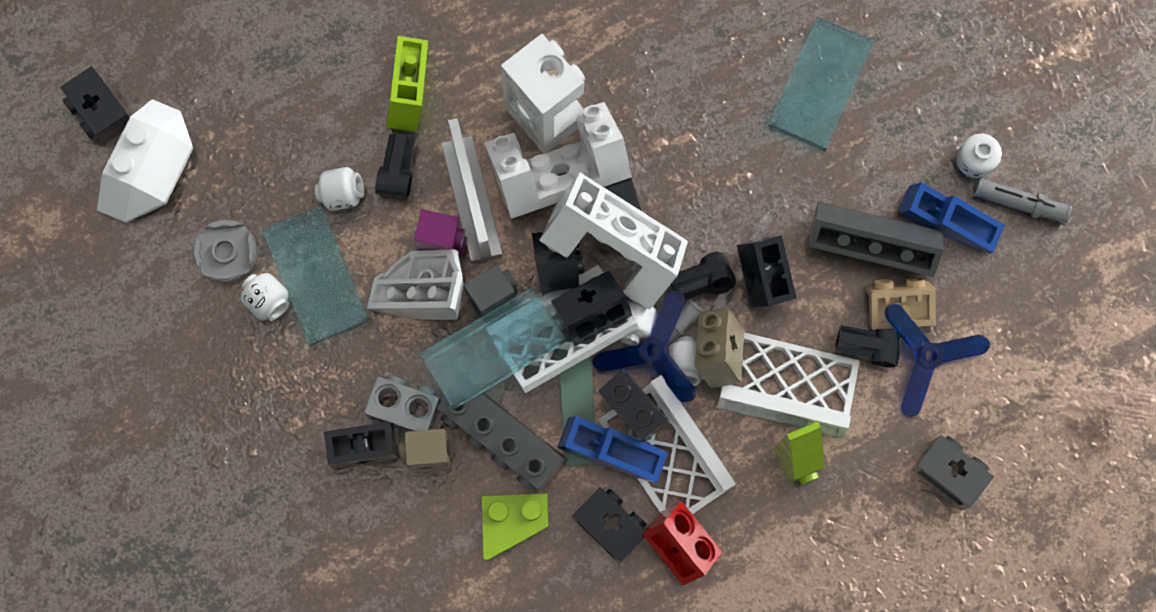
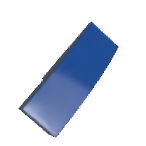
M922 182L908 187L898 210V214L918 225L943 231L944 237L989 254L994 253L1005 226L954 195L946 197Z
M578 416L568 417L557 448L578 457L652 483L658 482L668 454L666 451L610 427L604 428Z

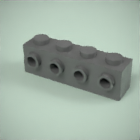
M819 201L810 227L808 247L931 277L935 276L944 250L943 231Z
M460 377L437 406V409L444 413L441 419L455 430L460 426L468 433L466 439L480 450L485 446L494 454L491 459L504 470L511 467L519 474L516 479L531 491L535 487L538 490H544L567 460L565 456L466 378Z

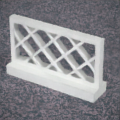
M458 118L448 120L452 141L442 143V148L462 227L465 229L471 263L476 264L503 257L472 136L462 138Z
M597 265L584 272V274L579 275V284L582 285L604 272ZM565 289L547 293L486 329L498 353L503 357L523 391L527 393L638 329L636 320L633 316L625 319L626 323L617 328H608L597 334L595 341L588 345L579 344L574 346L572 342L557 341L561 329L564 330L556 316L551 301L563 293L572 290ZM554 328L550 339L536 338L537 334L544 329ZM518 344H526L522 356L507 352ZM533 345L547 347L543 359L529 357ZM554 348L569 350L564 359L560 361L550 360ZM526 364L540 366L536 375L527 380L524 379L522 374Z
M744 333V342L752 344L757 354L742 362V370L751 383L743 388L733 385L721 386L716 408L798 428H803L818 421L822 434L843 438L849 429L850 410L860 360ZM773 350L782 351L789 361L775 368L766 354ZM806 357L814 359L820 367L819 370L808 376L798 363ZM761 358L770 372L756 379L747 365ZM836 365L850 368L849 378L841 383L837 382L829 370ZM793 366L802 380L788 387L779 373ZM824 373L833 388L820 395L810 380ZM774 377L783 391L776 395L766 394L760 384ZM804 384L814 397V399L807 403L799 402L792 393L793 390ZM847 385V389H846V393H845L842 388ZM837 392L844 402L842 412L830 409L823 399Z
M660 375L642 390L647 395L651 393L658 403L657 407L660 410L662 409L669 420L668 423L672 424L676 430L673 444L655 441L656 434L651 437V440L645 442L650 443L652 446L656 444L672 448L669 467L663 466L662 468L663 470H668L665 490L653 488L648 481L637 479L660 512L666 509L668 494L687 498L685 506L694 514L736 486L737 483L666 379ZM613 409L598 419L602 427L612 428L608 422L618 414ZM629 428L628 435L640 440L638 437L633 436V431ZM679 436L686 446L678 445ZM677 449L687 450L694 456L692 471L673 468ZM697 464L700 465L705 474L696 472ZM673 471L691 475L688 494L669 491ZM695 476L709 478L716 490L705 498L692 495ZM655 492L664 493L663 502ZM691 499L701 500L690 507Z

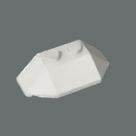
M151 100L130 117L102 172L97 205L98 212L127 224L135 220V218L145 215L167 203L193 151V145L181 111Z
M442 249L409 252L394 263L385 274L381 273L374 278L367 309L415 320H457L464 293V282L458 251Z

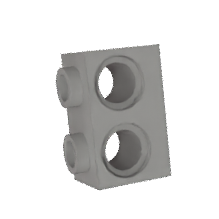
M388 375L387 379L377 377L364 412L367 418L380 423L390 421L393 427L406 432L432 430L439 412L437 406L441 403L440 398L436 397L437 392L435 390L418 385L417 390L405 386V380L392 375ZM388 392L396 393L398 399L395 405L391 407L381 405V398L384 394ZM425 403L428 405V412L424 417L416 418L411 415L412 407L415 404Z

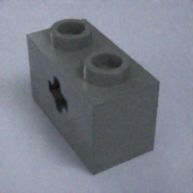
M498 264L464 284L467 299L484 325L516 306L515 295L518 294V291L515 287L517 284L508 270L502 272Z
M940 435L933 440L911 470L960 509L966 510L972 507L994 476L988 472L989 467L982 460L976 457L971 459L962 452L963 447L952 437L947 436L945 438ZM956 464L958 466L956 471L958 475L953 477L950 474L952 471L950 466Z

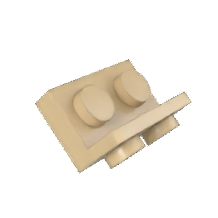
M910 277L906 279V282L894 283L893 280L880 279L875 280L874 285H865V292L869 295V327L872 330L936 325V288L929 281H925V278Z

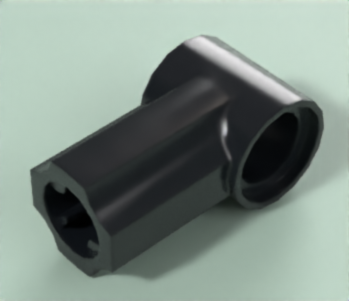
M399 133L389 134L383 167L380 166L377 173L376 194L401 199L409 198L412 185L411 167L417 143L415 138Z
M716 251L705 255L699 265L679 271L678 276L670 285L678 303L709 291L713 294L726 293L734 288L736 278L725 253Z
M841 325L836 338L835 354L867 359L869 363L876 366L895 368L898 367L903 335L900 332L888 329L870 331Z

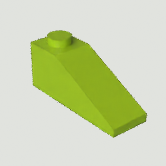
M397 36L385 128L417 132L423 100L428 40Z
M818 421L787 434L775 446V451L790 484L799 480L800 484L804 485L819 478L817 472L825 467L821 427Z

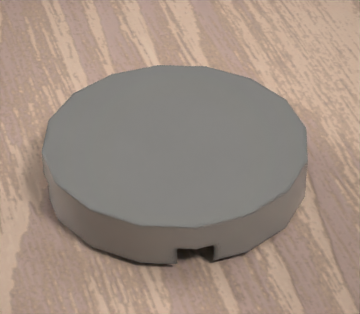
M220 220L210 223L200 235L198 234L194 241L192 253L195 265L205 277L217 283L228 284L240 281L251 272L257 261L258 248L254 236L242 224L232 220Z

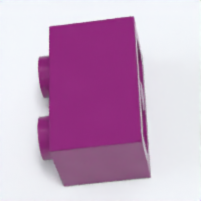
M421 209L414 236L417 251L454 249L458 251V255L463 256L467 237H465V229L461 226L460 217Z

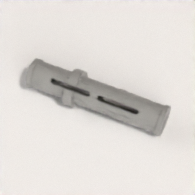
M983 178L978 179L973 197L1031 213L1030 216L1037 219L1040 216L1064 225L1068 222L1072 212V205L1047 199L1045 194L1038 193L1034 195Z

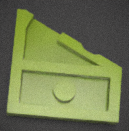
M547 494L482 496L484 561L493 559L498 554L549 528Z

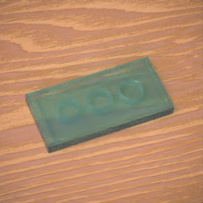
M817 17L768 127L826 151L874 40Z
M322 206L262 229L309 346L370 322Z
M531 287L419 354L454 410L566 343V338Z

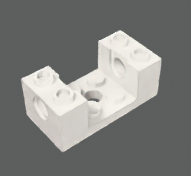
M541 34L501 65L506 111L541 152L545 154L578 129L574 112L583 109L576 99L584 94L585 77L575 64L570 66L563 58L564 52L553 39L548 41ZM554 69L559 74L557 76L554 74L549 76L545 70Z
M605 102L590 105L585 109L574 112L581 141L551 152L536 155L527 160L523 159L515 133L499 136L494 140L484 143L495 182L511 219L558 203L579 172L602 187L632 177L624 138ZM560 173H566L565 175L557 176Z
M579 172L555 205L539 240L551 251L560 253L568 258L586 232L592 234L599 242L608 244L616 249L626 259L633 261L631 266L633 273L624 286V294L634 303H639L649 310L678 276L688 243L687 240L581 172Z

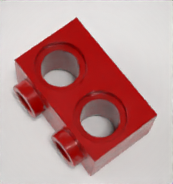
M682 501L661 511L642 533L647 542L683 586L705 576L723 553Z

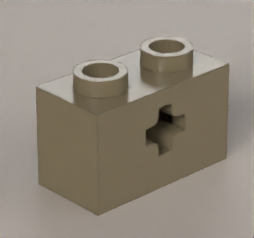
M729 307L702 313L698 317L695 368L711 389L742 381L744 328Z
M445 429L405 432V441L399 442L400 459L404 462V465L408 466L412 473L452 470L450 438Z

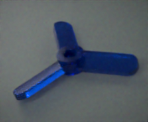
M679 291L670 292L666 296L650 337L645 339L641 345L597 354L592 361L595 369L599 372L648 363L654 367L659 375L663 376L665 383L679 401H693L696 396V389L669 355L668 343L685 304L684 295ZM658 347L657 353L651 356V351Z
M899 304L889 305L885 309L887 321L914 352L913 357L916 363L901 404L903 414L908 417H914L921 410L936 367L943 362L982 355L988 351L990 342L984 335H974L940 343H931ZM930 350L932 356L930 360L927 361L925 355L926 352Z

